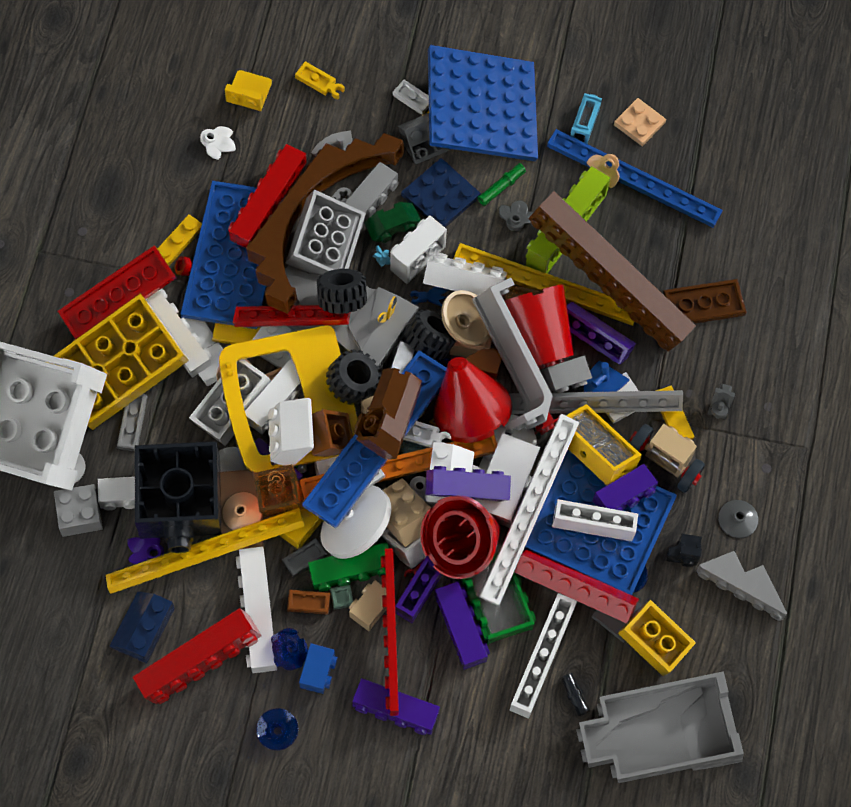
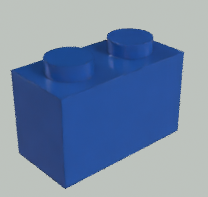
M310 644L299 681L300 688L324 694L325 688H330L332 677L329 674L331 669H335L338 657H335L334 649Z

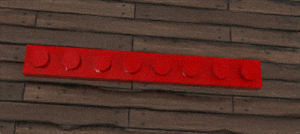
M393 548L385 549V555L381 556V568H385V575H381L382 588H386V595H382V608L387 607V615H383V628H387V635H383L384 648H388V655L384 656V668L389 669V676H385V689H389V697H385L386 710L390 709V716H398Z

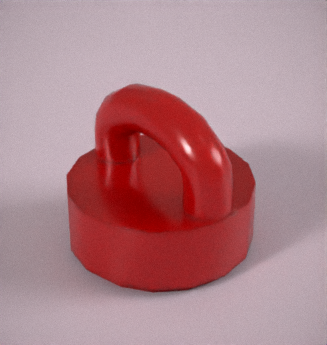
M180 256L176 260L175 272L178 275L190 276L193 264L190 258Z

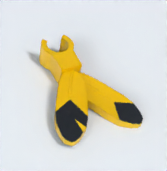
M395 296L389 303L388 311L382 312L378 316V322H386L394 313L397 302Z

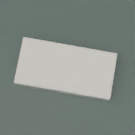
M502 433L486 474H492V471H503L504 475L511 476L510 500L501 502L476 499L491 515L509 522L512 521L540 447Z

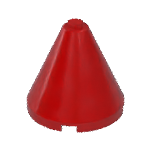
M463 357L453 358L447 365L433 410L436 427L439 428L440 432H448L451 436L449 440L460 443L478 442L495 435L494 430L500 425L504 427L512 414V401L509 392L502 384Z
M461 495L445 497L438 500V503L426 512L420 531L421 545L425 556H429L434 564L433 568L439 573L453 579L469 578L481 573L490 564L495 554L501 528L495 518L478 501Z

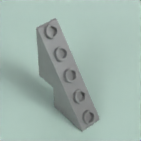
M732 551L698 566L696 571L699 577L704 580L713 581L722 590H729L734 593L736 598L752 603L754 608L770 613V616L775 620L781 621L787 615L763 565L744 572L735 551Z

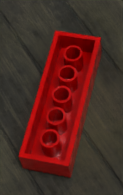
M239 608L133 676V679L145 699L155 704H162L174 692L178 693L186 689L187 684L191 681H198L203 678L208 670L220 667L225 659L234 658L240 654V650L244 647L256 644L258 638L262 635L250 615Z

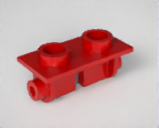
M548 412L546 422L535 427L537 430L535 435L537 433L543 435L554 428V422L558 418L554 420Z

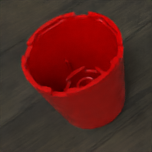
M563 284L544 288L542 293L536 295L530 292L505 300L539 370L565 362L564 358L574 356Z

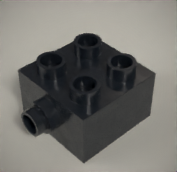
M217 441L135 445V525L140 539L165 537L168 551L172 553H186L191 550L194 536L222 535L221 471Z

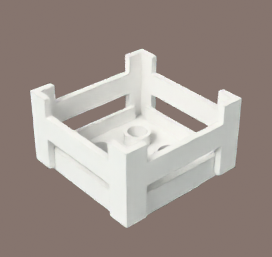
M0 342V471L47 485L72 490L78 473L74 468L97 392L102 393L107 374L83 363L65 358L61 359Z

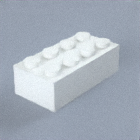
M436 253L427 262L423 283L453 291H470L478 296L489 287L506 280L507 272L503 271L504 269L501 267L492 266V268L484 267L485 264L480 262L471 264L467 263L466 259L455 257V259L447 258L448 255Z
M242 359L237 362V374L244 410H246L271 380L267 375ZM220 377L189 418L198 427L226 446L234 433Z

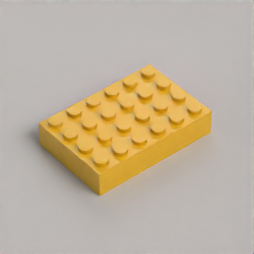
M141 294L54 355V357L61 359L65 358L83 363L107 374L102 393L97 392L87 425L92 430L189 361Z

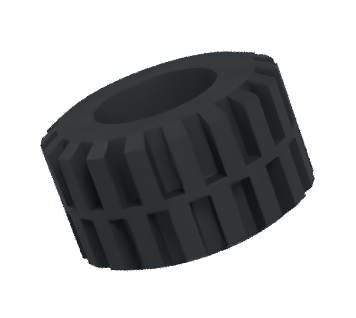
M334 269L325 272L317 279L318 304L324 311L336 314L349 313L361 309L367 303L366 278L357 270Z
M425 309L417 311L404 330V337L408 344L415 351H421L434 360L444 359L456 343V340L446 330L442 316L433 311Z
M355 349L349 352L345 351L329 366V371L326 373L328 378L326 383L330 385L329 391L334 392L336 399L339 397L341 402L347 401L350 405L353 403L360 404L361 401L367 399L376 391L381 377V373H378L380 368L375 365L376 361L374 359L371 360L369 358L370 355L368 353L364 355L363 351L359 350L356 352ZM347 370L357 375L360 384L353 382L349 378Z

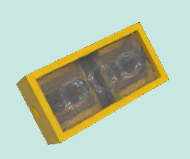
M587 404L566 415L579 422L568 450L606 485L636 469L642 454Z

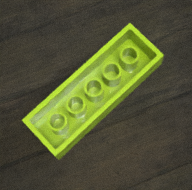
M592 166L588 171H584L581 174L580 182L571 187L570 195L567 199L563 198L586 222L606 197L610 182L609 176ZM539 230L537 233L538 237L535 240L532 239L527 246L526 266L548 274L562 253Z

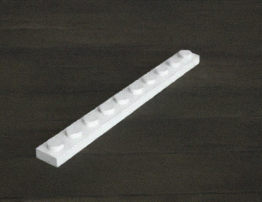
M563 414L559 415L480 593V598L497 606L500 604L579 425L578 421Z

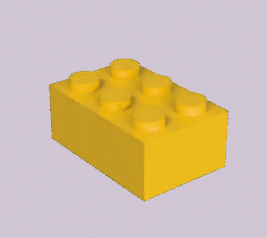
M651 600L643 604L629 622L618 632L662 676L670 673L696 644Z

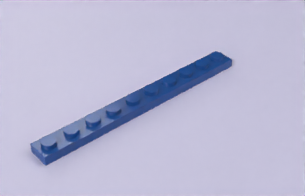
M557 129L547 143L548 148L589 168L590 166L587 164V161L591 156L606 155V153ZM619 160L617 171L620 177L618 182L714 228L722 214V209ZM607 161V165L611 167L612 163Z

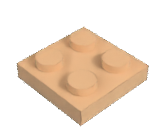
M637 98L615 120L614 126L643 146L665 124L666 119Z

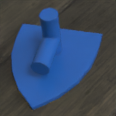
M599 360L590 370L592 378L588 379V384L584 385V392H617L630 379L609 367L607 362Z

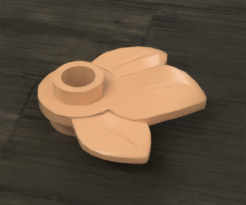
M606 154L604 156L593 155L588 159L587 164L590 167L592 166L610 177L609 187L613 188L620 177L617 171L619 167L618 158L613 154ZM607 161L612 163L611 167L607 165Z

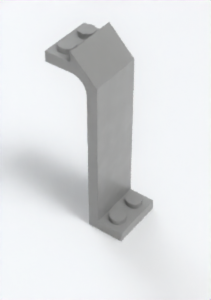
M509 278L489 287L486 291L474 297L472 301L525 403L523 415L508 422L506 427L508 431L514 428L519 431L525 427L528 431L546 422L552 394L502 298L503 295L509 293L508 289L515 285L512 278Z

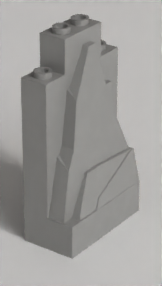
M288 265L285 268L286 276L290 285L296 288L298 299L294 306L319 305L316 283L320 275L310 272L308 274L305 271ZM366 286L367 303L361 309L351 312L349 325L329 326L335 331L341 354L353 349L356 352L359 350L363 351L364 355L368 353L370 355L369 358L376 361L375 365L380 368L378 373L382 375L383 369H387V360L404 337V330L418 311V307L380 287L371 289ZM395 296L397 302L394 313L386 322H378V316L382 312L388 311L389 303ZM324 325L287 327L293 331H300Z
M724 671L600 697L597 709L599 716H603V718L579 722L580 729H576L579 742L583 741L585 749L581 750L583 763L588 762L589 768L614 763V765H610L612 777H617L618 783L686 769L695 771L742 762L744 753L739 733L736 732Z

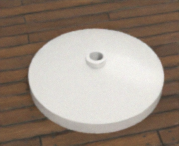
M372 485L366 489L337 528H334L325 521L323 522L321 528L323 547L332 556L341 559L357 556L369 549L383 534L390 520L391 502L389 497L376 486Z

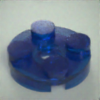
M286 628L271 637L273 660L276 666H282L284 669L292 671L301 668L303 662L306 661L308 647L304 638L300 639L297 635L299 633L297 630Z

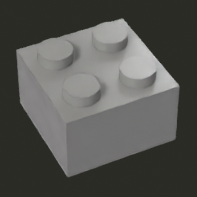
M585 356L540 371L550 392L553 391V393L567 391L570 385L573 389L588 384L587 380L592 378Z
M94 484L74 487L72 490L54 491L58 526L62 537L103 530L98 493Z

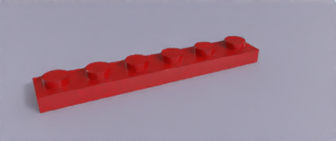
M319 305L293 306L288 314L270 306L236 307L233 324L234 327L349 325L351 312L341 314L329 313V311H324L323 308H320Z

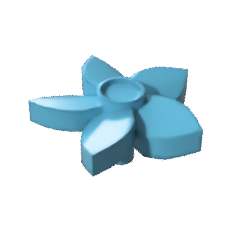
M376 246L377 253L373 257L376 258L381 267L385 264L390 265L389 250L382 252L381 248Z

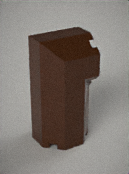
M397 368L383 369L371 405L367 408L369 411L366 414L362 413L358 417L354 428V433L358 436L356 437L357 440L385 460L397 459L422 388V380L405 371V374L399 373L400 369Z

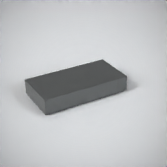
M315 538L282 559V563L294 578L308 569V562L327 557V554Z

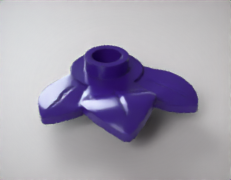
M140 537L127 540L129 549L133 553L128 561L134 565L164 555V549L160 545V538L140 539ZM153 551L158 552L156 556H151Z

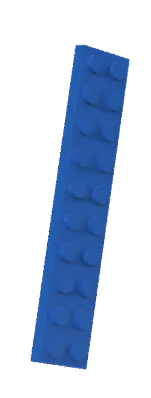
M421 351L416 353L401 373L405 374V371L422 380V388L405 436L439 392L446 372L445 366ZM357 435L353 436L302 503L305 509L334 528L339 526L387 461L360 443L356 438L358 437Z

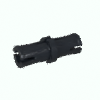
M573 673L561 677L560 679L568 693V700H571L577 715L582 716L590 712L583 697L584 692L577 685Z

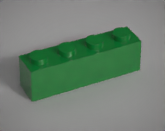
M383 543L371 546L363 553L351 558L341 559L331 556L308 562L314 591L324 592L330 590L333 586H346L351 584L352 581L359 580L363 582L369 580L372 576L379 575L381 577V575H385V568H381V556L385 555V549L389 548L388 544Z

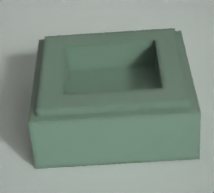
M350 585L330 589L334 610L350 607L353 602Z

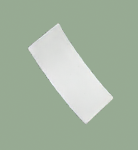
M185 318L190 326L188 329L191 334L196 333L201 341L199 343L202 348L206 347L212 356L210 358L212 365L199 373L204 383L210 386L217 381L216 374L219 367V356L223 348L219 342L212 341L213 333L205 321Z

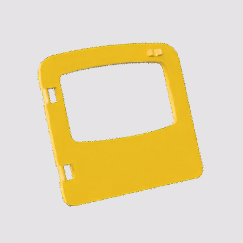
M324 325L232 344L221 351L219 365L227 410L245 467L251 472L266 473L288 467L279 464L272 465L270 454L260 455L257 450L240 392L237 374V362L239 360L288 351L294 362L304 398L311 399L312 414L322 409L348 413L353 436L355 435L354 428L358 418L354 403L350 405L347 401L341 402L339 397L336 399L334 392L329 391L330 385L326 383L328 379L326 373L329 371V366L341 355L335 331L331 326ZM310 451L294 466L330 459L339 455L329 457L312 456V451Z

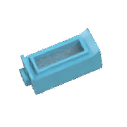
M584 93L570 136L574 137L575 133L585 135L584 143L588 144L600 110L602 98L594 94Z

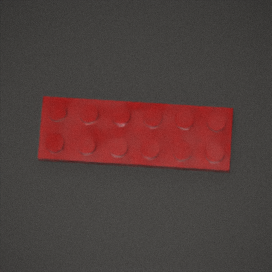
M154 245L58 310V313L74 338L78 339L139 294L147 299L175 280L176 276Z

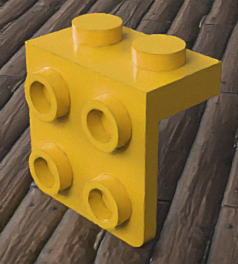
M239 70L232 85H226V102L261 111L272 85V80Z

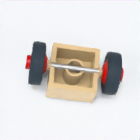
M644 424L638 432L635 431L629 440L630 444L639 453L644 449L647 450L646 457L677 478L681 475L677 488L684 493L688 492L693 485H697L702 477L700 474L705 467V463L699 459L694 460L687 467L697 446L690 438H684L675 428L665 424L662 425L650 441L654 429Z

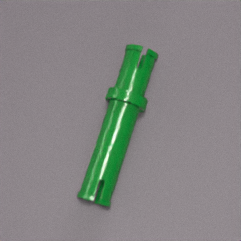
M518 163L510 171L503 173L497 182L477 197L480 204L486 206L507 187L513 186L515 181L526 173L525 167Z

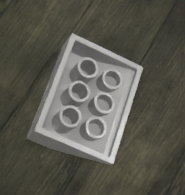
M314 190L306 198L285 263L299 270L319 275L334 269H349L366 213Z

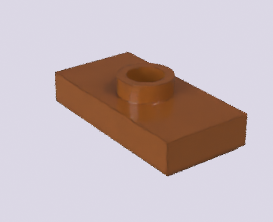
M289 590L287 611L328 615L330 593Z

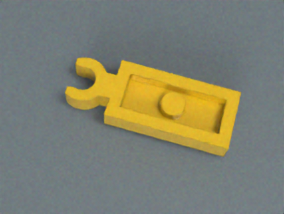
M306 61L295 74L297 80L325 96L330 92L334 99H339V93L336 91L340 90L343 93L345 91V87L342 84H335L336 79Z

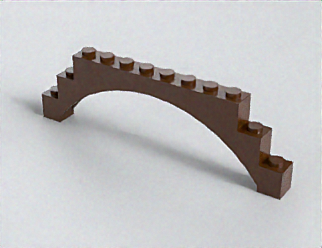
M383 133L374 145L355 138L351 144H348L346 150L326 143L318 151L315 159L308 164L306 171L303 175L299 176L297 183L293 188L289 189L287 196L278 204L275 212L268 217L266 224L258 230L256 237L253 241L249 242L246 248L249 261L258 264L256 268L258 283L267 286L265 296L268 306L288 314L298 300L296 288L290 285L286 276L285 252L289 236L302 213L306 198L314 190L322 193L336 182L357 172L376 167L379 162L384 165H396L404 154L403 140Z

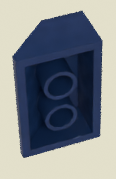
M137 592L110 647L147 663L175 609L173 602L153 593Z

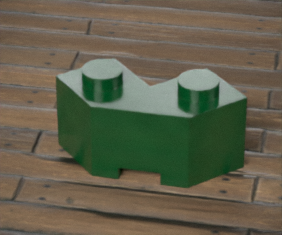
M399 202L393 205V209L385 212L381 209L364 222V225L374 242L386 243L392 239L396 232H413L421 221L413 204Z

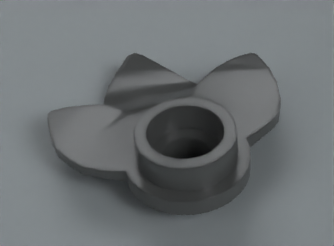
M521 200L512 203L511 207L501 205L499 208L500 217L506 220V225L511 231H519L525 224H531L528 218L533 212H527V204Z

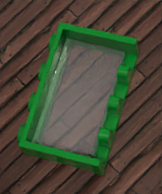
M499 552L494 554L490 564L481 573L461 579L477 623L481 628L483 639L487 645L528 630L531 631L536 622L534 612L530 611L527 605L529 603L527 594L521 590V579L514 572L498 606L479 597Z

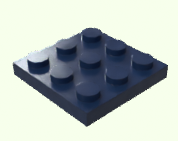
M442 158L401 192V196L409 203H412L415 209L425 218L431 216L443 227H447L478 200L477 197L481 195L476 188Z

